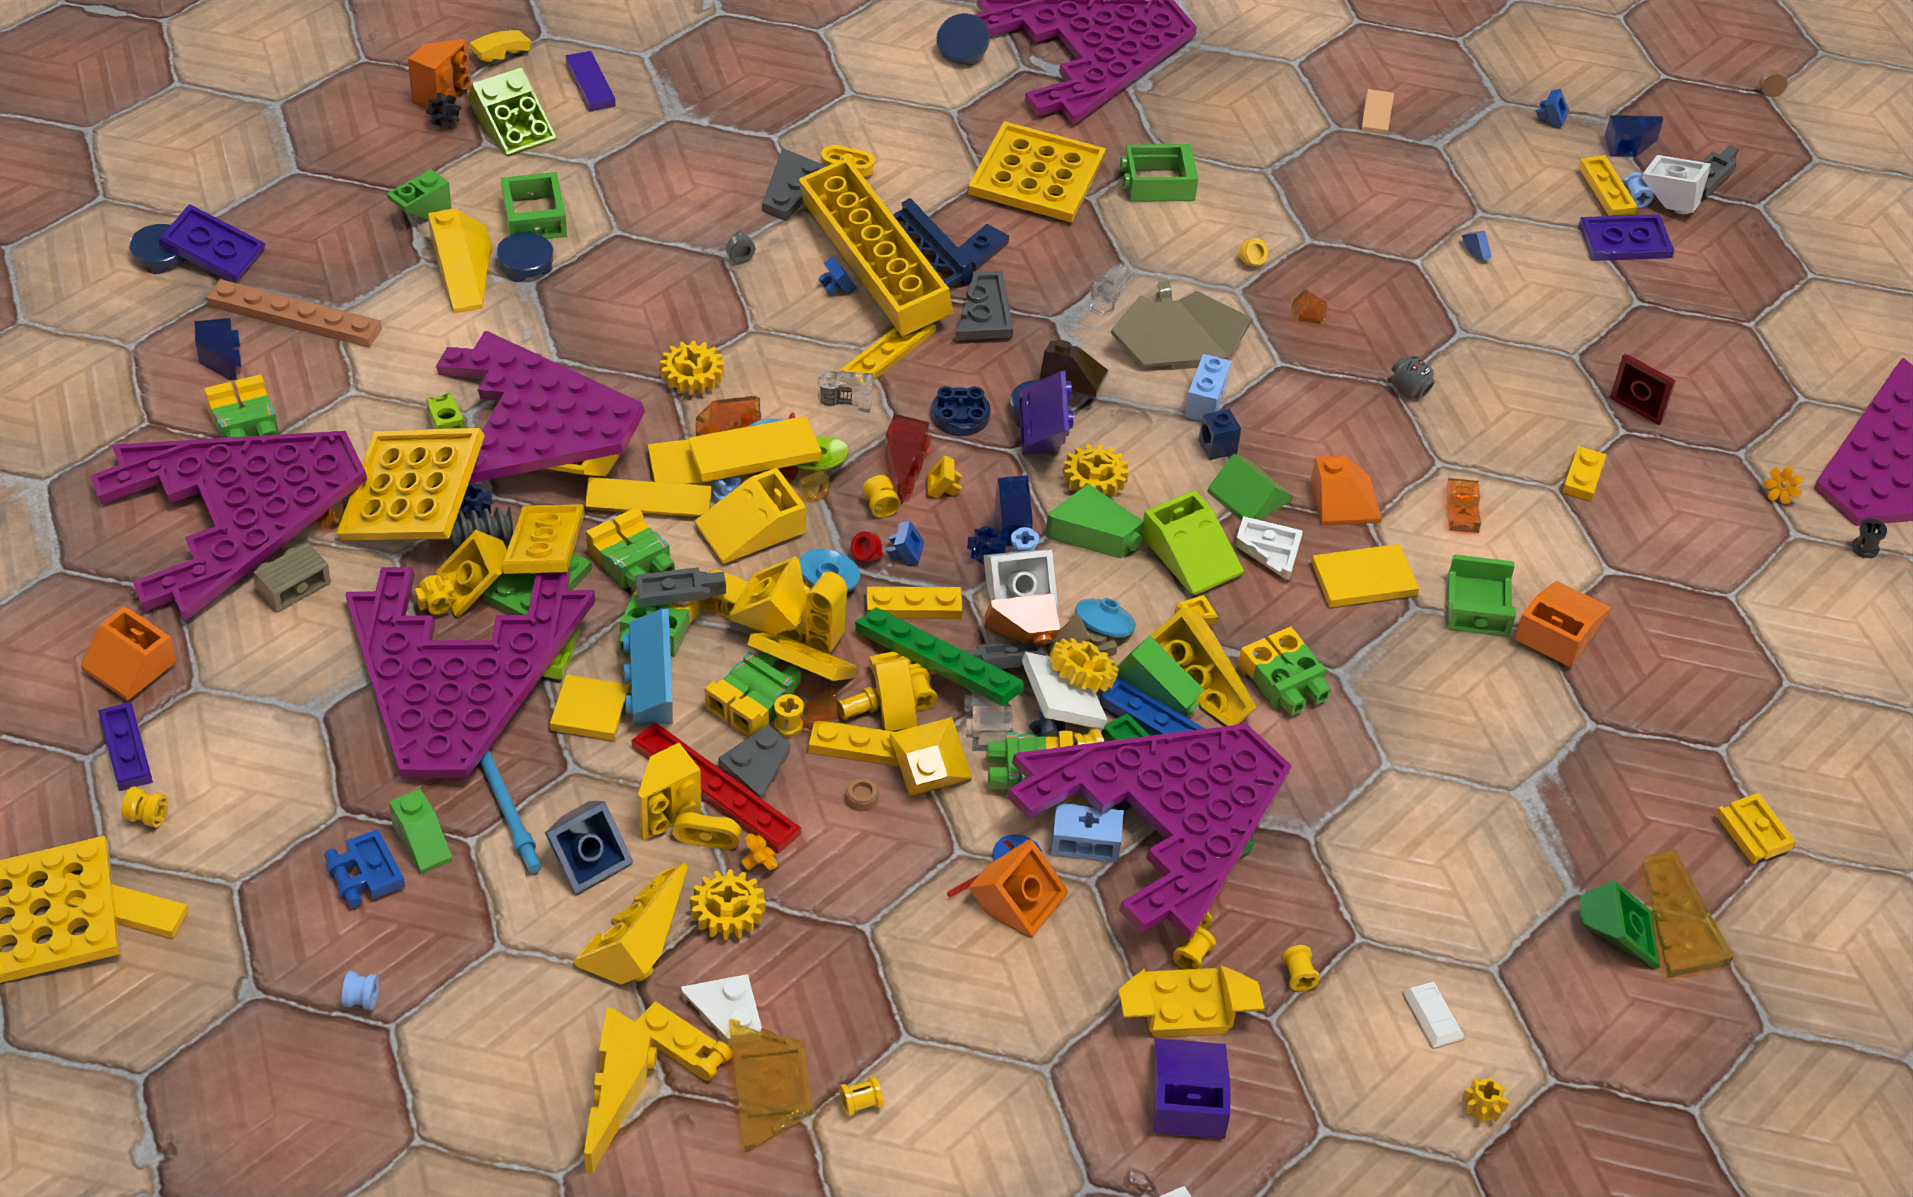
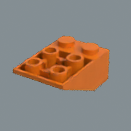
M1555 581L1537 594L1521 616L1515 640L1572 667L1611 612L1612 607L1559 581Z

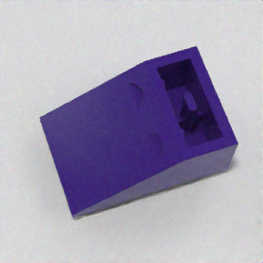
M1060 371L1022 388L1019 394L1022 454L1058 453L1061 445L1065 444L1066 436H1069L1070 429H1073V411L1068 410L1067 405L1068 399H1071L1072 386L1071 381H1066L1065 371Z
M1155 1038L1153 1133L1225 1138L1230 1119V1076L1226 1044Z

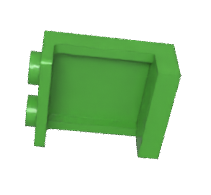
M1456 554L1452 556L1448 572L1447 630L1510 637L1516 617L1515 607H1512L1511 580L1514 571L1513 561Z

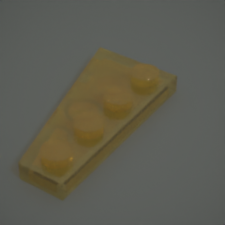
M1673 850L1645 856L1643 869L1667 977L1671 978L1730 965L1733 955L1677 851Z

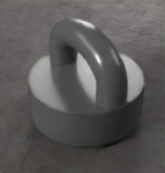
M737 231L726 245V253L734 263H745L755 254V244L749 236L744 235L741 231Z

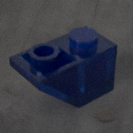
M1610 115L1605 132V140L1610 156L1637 157L1658 141L1664 120L1663 116Z
M231 318L194 321L199 363L231 381L237 380L236 368L242 367L240 350H235V347H240V336L238 329L233 330Z
M1028 475L997 478L993 521L1000 547L1013 546L1011 536L1019 528L1027 527L1032 529L1033 519ZM1026 536L1023 537V544H1026Z

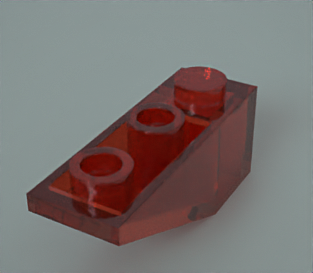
M894 414L886 432L885 459L894 491L897 493L901 504H903L906 494H912L916 480L914 475L915 472L920 473L924 462L923 453L929 452L932 435L928 434L929 422Z

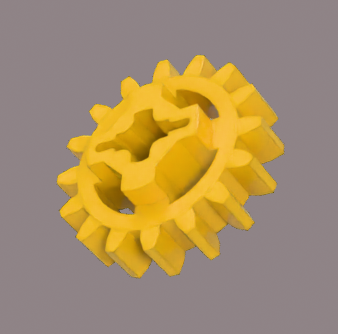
M693 340L690 345L680 342V348L670 346L669 353L664 352L662 354L663 360L660 361L662 381L668 382V388L677 386L678 393L686 389L689 395H693L694 390H699L703 394L705 393V387L715 389V382H722V375H724L723 355L717 354L716 347L707 349L706 342L700 346H697Z
M1086 444V450L1076 447L1075 454H1067V461H1064L1063 481L1069 483L1068 489L1070 491L1075 489L1079 491L1089 483L1104 495L1109 493L1115 497L1117 496V490L1123 491L1125 483L1128 481V462L1122 461L1123 454L1114 455V448L1112 447L1103 450L1102 444H1098L1097 449L1092 448L1090 444Z
M1070 638L1069 642L1065 639L1056 642L1048 660L1053 664L1051 667L1053 670L1060 671L1059 677H1067L1070 680L1069 684L1083 690L1086 687H1090L1094 692H1097L1098 689L1105 692L1108 687L1112 688L1119 668L1114 666L1115 660L1108 659L1107 652L1098 651L1096 645L1082 640L1081 643H1078L1074 638Z
M732 869L727 871L726 876H721L718 871H714V879L711 880L704 876L702 877V886L695 885L693 887L694 896H690L692 920L698 921V929L700 931L709 928L710 937H714L720 932L724 940L728 939L729 933H734L739 939L742 938V930L745 929L752 933L754 931V923H762V913L765 912L766 902L763 888H757V880L755 878L747 882L745 872L736 877L733 876Z

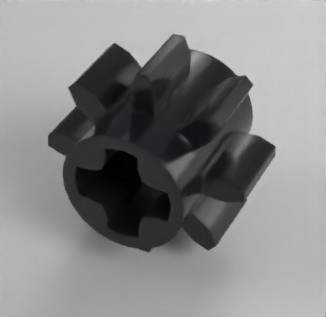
M437 93V98L428 100L430 104L426 114L433 117L432 124L437 126L441 124L443 127L450 128V122H459L458 116L462 107L455 104V96L448 95L446 97L445 94Z

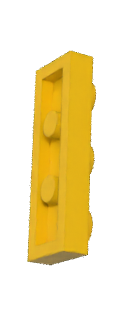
M1606 155L1581 158L1578 167L1608 216L1636 215L1638 206Z
M867 586V613L877 607L899 619H962L961 587Z
M814 720L808 744V753L900 767L889 736L893 731Z

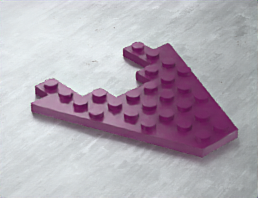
M977 0V6L982 13L974 14L985 22L989 36L1023 28L1034 42L1058 36L1077 60L1060 64L1059 73L1065 79V82L1026 92L1025 102L1036 116L1061 110L1072 125L1082 120L1111 97L1117 95L1123 88L1194 37L1197 26L1174 0Z
M489 331L483 332L474 349L447 347L436 365L439 375L483 378L478 388L480 399L499 400L482 430L485 437L469 483L624 453L645 413L642 402ZM442 480L437 485H434L432 488L437 487L442 482Z
M1902 358L1814 486V489L1855 526H1860L1863 520L1869 518L1877 519L1884 524L1913 521V365L1905 358Z
M346 431L116 444L112 447L119 465L90 475L101 504L162 483L170 503L201 493L214 527L185 537L193 559L132 581L144 611L176 600L183 620L192 617L248 572L255 570L258 564L368 480L363 465Z
M381 567L376 591L346 592V600L401 777L468 778L596 601L594 590H568L571 576L569 568L567 572L536 573L528 615H496L491 640H432L435 628L433 615L406 616L415 577L412 567Z
M1239 724L1018 752L1014 754L1012 764L1027 779L1009 788L1007 798L1028 819L1077 792H1080L1100 813L1124 800L1130 803L1165 838L1164 841L1148 849L1146 859L1164 877L1123 900L1119 911L1141 933L1168 919L1190 940L1193 938L1285 782L1292 765L1248 724Z

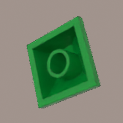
M1615 880L1580 895L1581 911L1579 916L1585 928L1591 929L1603 940L1651 968L1657 969L1661 967L1651 910Z

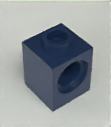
M1226 409L1203 414L1198 440L1209 460L1231 456L1233 453L1237 454L1241 427L1232 411Z

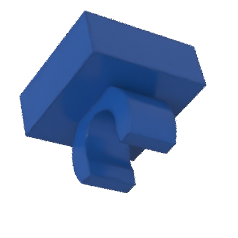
M1552 90L1547 100L1539 103L1541 109L1536 110L1539 120L1550 119L1553 127L1563 126L1569 113V108L1562 90Z
M833 256L824 262L829 272L822 274L818 280L826 287L825 290L831 296L836 295L841 287L848 295L857 289V286Z
M911 521L899 523L897 534L889 537L893 547L886 548V552L891 559L902 557L908 566L918 564L924 540Z

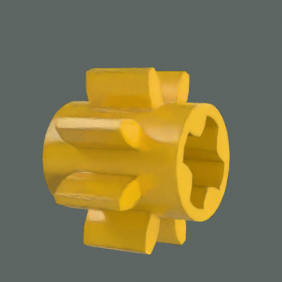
M431 575L424 578L420 582L419 588L415 589L419 609L422 611L428 608L430 614H443L450 609L452 602L456 601L454 596L455 589L451 580L443 582L440 575Z
M1492 1077L1480 1081L1474 1078L1471 1087L1465 1088L1462 1097L1463 1101L1468 1102L1465 1113L1471 1114L1475 1119L1479 1120V1123L1491 1119L1497 1122L1501 1112H1506L1509 1100L1503 1098L1506 1087L1500 1086Z

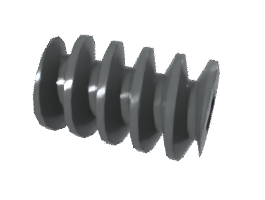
M508 506L506 515L503 514L500 507H496L493 517H491L487 508L483 509L481 518L478 517L475 510L470 511L468 519L465 518L462 511H459L450 535V543L457 550L462 541H465L475 530H478L497 539L502 537L508 546L513 535L510 506Z

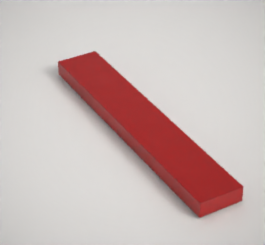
M655 721L631 740L632 748L648 760L650 756L680 743L700 768L701 798L726 817L733 819L748 833L754 834L756 837L760 835L766 841V846L777 854L801 835V827Z

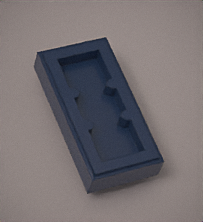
M986 224L958 248L972 262V269L976 271L1009 243V235Z

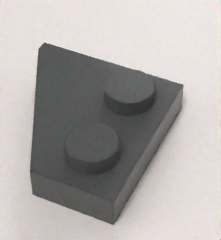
M768 724L718 757V766L736 781L765 800L769 785L775 781L779 774L780 765L785 762L790 753V743Z

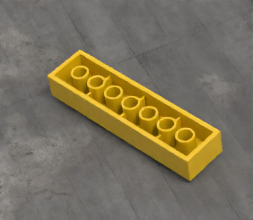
M849 157L799 178L804 205L901 336L953 314L948 286Z

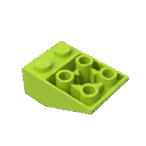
M522 67L472 83L468 100L481 125L506 156L557 138Z
M1196 490L1144 511L1143 540L1192 596L1244 574V570L1213 509Z

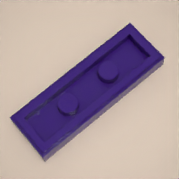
M592 51L566 55V64L589 111L616 106L615 97Z
M129 702L98 710L119 791L153 783L132 703Z

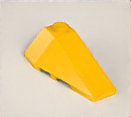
M682 862L660 871L634 897L636 903L627 907L623 912H618L611 919L614 923L612 928L604 935L596 933L573 960L576 967L618 984H624L634 979L639 982L647 978L654 970L653 964L662 954L688 870L687 864Z
M606 1008L599 1047V1052L601 1053L600 1073L596 1072L594 1081V1105H597V1107L591 1106L584 1149L585 1173H593L644 1088L649 1069H655L657 1062V1048L651 1047V1032L613 1008Z

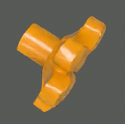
M1785 466L1781 472L1776 467L1770 471L1773 479H1765L1763 486L1771 489L1767 494L1771 501H1775L1780 497L1782 504H1789L1791 502V495L1795 498L1801 495L1802 490L1797 485L1802 484L1803 479L1801 475L1793 476L1794 468Z
M750 833L744 838L747 847L750 849V853L741 860L746 869L751 870L757 864H764L771 871L778 866L776 859L773 857L776 855L771 848L765 847L766 841L760 835L756 837Z

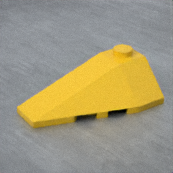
M456 208L428 213L430 239L453 312L459 313L482 309L486 290L487 272H489V259L492 253V242L486 225Z
M1180 609L1150 635L1204 689L1196 700L1203 709L1227 726L1238 725L1257 709L1215 634L1197 610Z

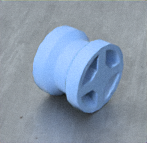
M349 971L342 988V1005L350 1008L353 1005H361L365 1010L372 1011L378 998L379 976L370 974L367 977L359 976L357 972Z

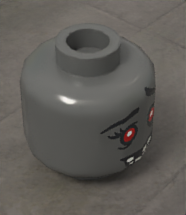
M1410 356L1407 359L1401 357L1391 369L1394 372L1391 379L1393 386L1409 399L1417 396L1419 398L1424 397L1435 384L1433 379L1434 370L1418 356Z

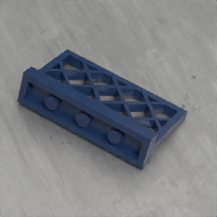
M911 198L901 202L902 210L896 212L893 216L898 223L902 221L905 224V232L911 239L921 242L918 249L923 255L936 258L935 263H930L936 272H949L952 275L942 279L948 288L960 282L964 287L971 284L973 278L972 262Z

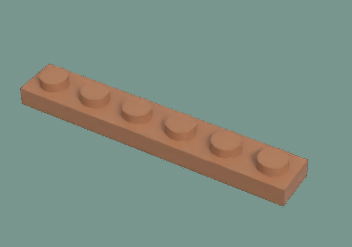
M222 279L218 281L207 296L208 306L369 348L382 330L381 320Z

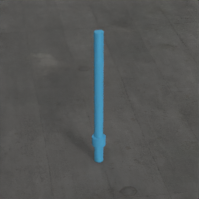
M488 749L480 760V764L513 835L512 843L517 854L523 857L530 873H537L541 870L542 866L535 852L536 844L531 833L526 832Z

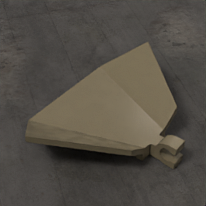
M1161 281L1157 285L1159 292H1156L1158 302L1140 295L1111 329V334L1138 365L1142 367L1169 365L1170 370L1198 368L1203 354L1228 360L1251 325L1253 318L1198 291L1180 300L1173 301L1170 282Z

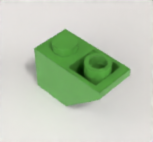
M432 169L387 193V198L402 210L427 220L428 213L451 209L449 182Z

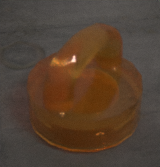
M339 501L337 504H334L317 519L321 527L328 529L338 527L345 511L343 510L342 502Z

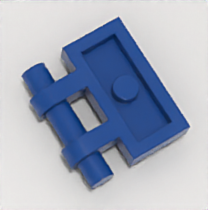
M378 829L347 840L348 852L339 855L336 849H329L324 854L327 861L326 869L330 877L336 879L338 883L337 890L341 898L347 900L351 908H356L362 904L359 893L363 890L368 889L372 899L405 887L404 877ZM356 867L359 875L350 878L348 870Z

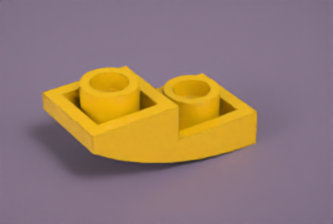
M509 30L477 38L469 43L468 48L477 55L478 59L492 62L493 59L504 60L506 51L511 53H518L519 50L529 51L532 41L519 30Z
M906 657L875 662L876 689L880 697L883 729L895 731L916 727L915 702Z

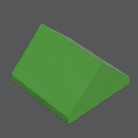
M1234 453L1210 484L1207 491L1241 520L1243 516L1261 520L1293 499L1292 494L1253 462Z

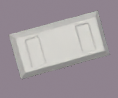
M1435 982L1403 991L1407 1002L1433 1048L1465 1039Z

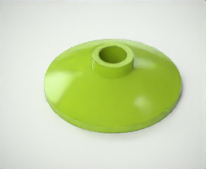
M816 437L821 449L822 460L795 466L816 472L825 471L846 460L849 455L848 446L837 438Z

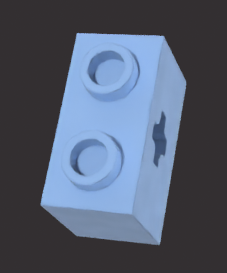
M1203 354L1188 391L1185 418L1201 422L1203 414L1219 410L1228 385L1231 361Z
M1057 803L1051 855L1118 863L1124 810L1110 808L1100 813L1095 807Z

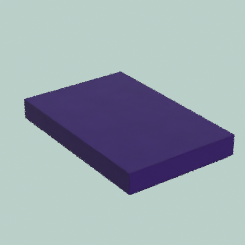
M191 204L183 210L159 238V246L233 283L239 282L264 251L266 244Z
M1660 215L1580 218L1579 227L1592 261L1673 258L1674 248Z

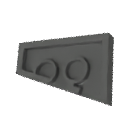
M782 148L762 202V211L787 221L803 204L799 178L827 166Z
M974 272L967 294V301L962 310L960 324L956 330V340L1013 338V324L1003 272Z

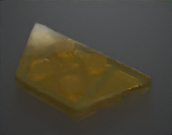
M730 1019L729 1034L745 1153L752 1151L813 1114V1102L804 1042L791 1037H780L775 1032L763 1028L760 1031L741 1026L739 1020Z

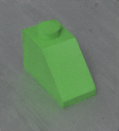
M421 789L389 801L392 827L420 874L453 861L435 811Z

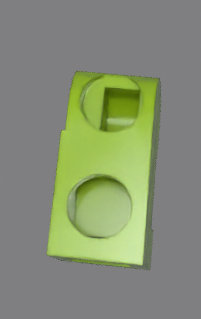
M451 393L440 397L426 398L429 418L434 429L465 428L464 418Z

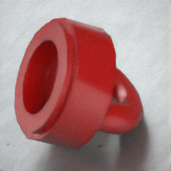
M862 531L853 537L850 549L851 554L857 561L871 563L883 557L882 542L878 535Z

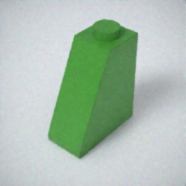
M1088 483L1048 513L1045 535L1050 539L1122 558L1128 552L1135 551L1142 543L1144 522Z
M1150 635L1116 666L1119 668L1117 678H1122L1185 717L1192 713L1200 704L1196 699L1204 689Z

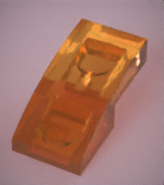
M1448 478L1447 518L1450 531L1479 533L1481 526L1479 502L1481 496L1478 481Z

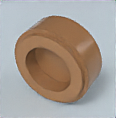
M1770 70L1761 76L1759 85L1766 96L1775 97L1786 90L1788 82L1782 71Z
M857 778L847 785L846 802L851 808L858 811H868L878 804L879 787L873 780Z

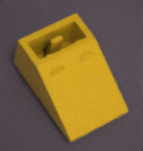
M774 468L748 478L695 520V525L721 562L725 564L806 533V506L779 469Z

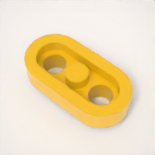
M839 145L827 146L821 152V164L825 166L849 157L863 177L869 176L874 172L875 158L869 152Z
M695 812L679 814L675 818L672 829L673 836L682 843L723 850L736 848L742 832L741 827L731 818L713 817Z

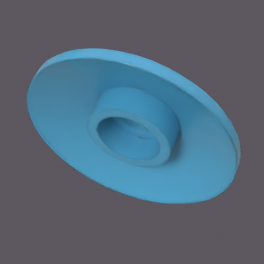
M813 549L804 553L800 558L802 577L812 586L827 571L835 572L844 579L847 585V592L854 589L859 583V568L850 558L842 553L829 549Z
M1083 599L1075 607V614L1081 617L1083 624L1098 633L1112 637H1125L1131 635L1135 630L1136 622L1132 615L1120 607L1119 603L1113 599Z

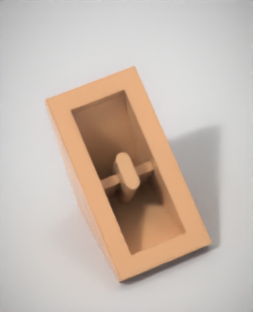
M1367 90L1361 131L1388 134L1394 93Z

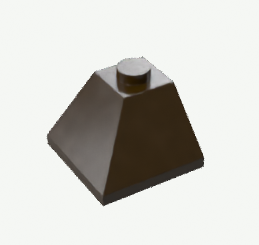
M1051 340L1044 351L1039 381L1060 371H1065L1066 381H1071L1072 391L1096 397L1108 375V369L1080 347L1072 346L1070 342L1065 340Z

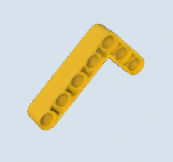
M713 569V570L709 571L708 573H716V572H723V571L717 570V569ZM724 572L726 594L699 600L700 607L704 610L729 619L728 615L748 581ZM824 572L807 594L806 608L801 615L802 621L791 631L785 630L779 633L830 654L845 633L847 585L844 579L835 572ZM746 626V627L751 628V629H753V630H756V631H758V632H761V633L764 632V631H761V630H758V629H755V628Z

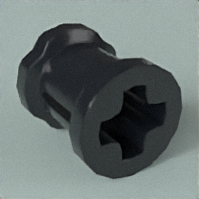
M1869 518L1860 523V534L1854 539L1852 547L1856 555L1872 559L1879 554V543L1886 537L1887 527L1883 522Z

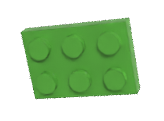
M573 553L569 565L571 576L568 590H573L592 570L591 561ZM503 573L483 593L484 602L508 615H528L536 573Z

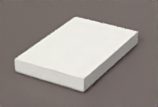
M1025 652L1021 661L1045 718L1097 729L1104 728L1107 722L1106 715L1096 693L1090 687H1086L1083 690L1069 684L1070 680L1067 677H1059L1060 671L1051 668L1053 664L1048 661L1050 657Z

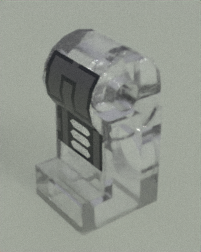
M828 371L818 377V400L821 404L829 407L839 404L858 406V412L870 413L873 398V373Z

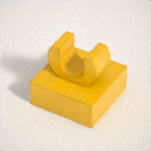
M944 455L927 473L928 495L936 499L944 492L956 496L962 489L961 485L956 484L962 478V475L955 471L954 459Z

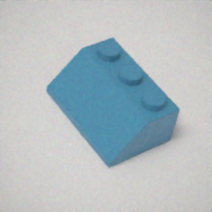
M667 608L630 621V633L623 634L624 653H630L631 664H624L625 684L632 683V695H626V715L633 714V725H651L654 721L658 724H673L669 610Z

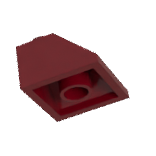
M1625 353L1621 358L1610 399L1661 425L1676 380Z

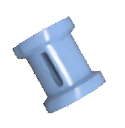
M1633 172L1623 178L1622 182L1638 208H1642L1652 202L1654 193L1645 185L1642 179L1643 175L1640 172Z
M1019 528L1012 533L1011 542L1013 549L1010 552L1035 551V547L1039 543V535L1031 528ZM1024 536L1027 537V538H1026V544H1023V537H1024Z

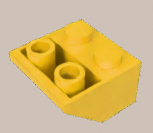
M680 743L649 758L638 792L640 837L643 840L653 835L661 834L667 828L673 826L675 818L679 814L701 812L700 768Z

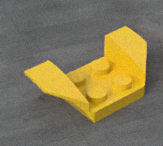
M1220 965L1219 970L1216 968L1145 972V969H1143L1119 989L1123 1017H1147L1149 1031L1152 1032L1154 1038L1225 1034L1233 1026L1236 1012L1264 1011L1259 983Z

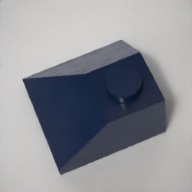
M605 801L586 802L561 816L545 832L573 894H578L633 863V859Z

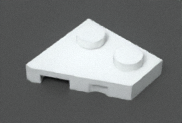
M1243 516L1235 546L1284 579L1290 580L1303 531Z
M748 974L681 987L682 999L686 1003L690 1002L700 1012V1018L709 1027L714 1028L717 1031V1036L728 1046L763 1040V1030Z

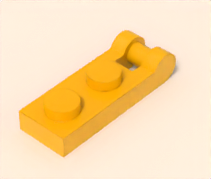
M656 1001L635 1021V1023L651 1032L652 1046L705 1081H710L717 1074V1067L720 1064H726L733 1057V1052L727 1044L722 1041L716 1042ZM704 1053L708 1055L707 1058H700Z

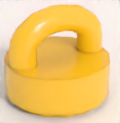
M1252 238L1244 241L1240 247V252L1237 253V257L1249 267L1260 266L1267 260L1268 247L1263 240Z

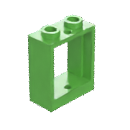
M1191 144L1126 145L1125 156L1120 157V171L1125 172L1123 187L1124 190H1128L1130 201H1194L1196 199L1198 175ZM1135 170H1178L1180 177H1137Z
M557 172L501 178L502 200L509 236L516 233H534L546 239L567 237L566 214ZM553 197L555 209L523 213L514 212L512 201Z

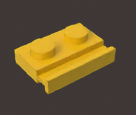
M1759 793L1731 802L1730 806L1725 808L1720 806L1717 809L1716 817L1752 864L1757 863V860L1761 858L1768 859L1790 851L1795 845L1796 841Z

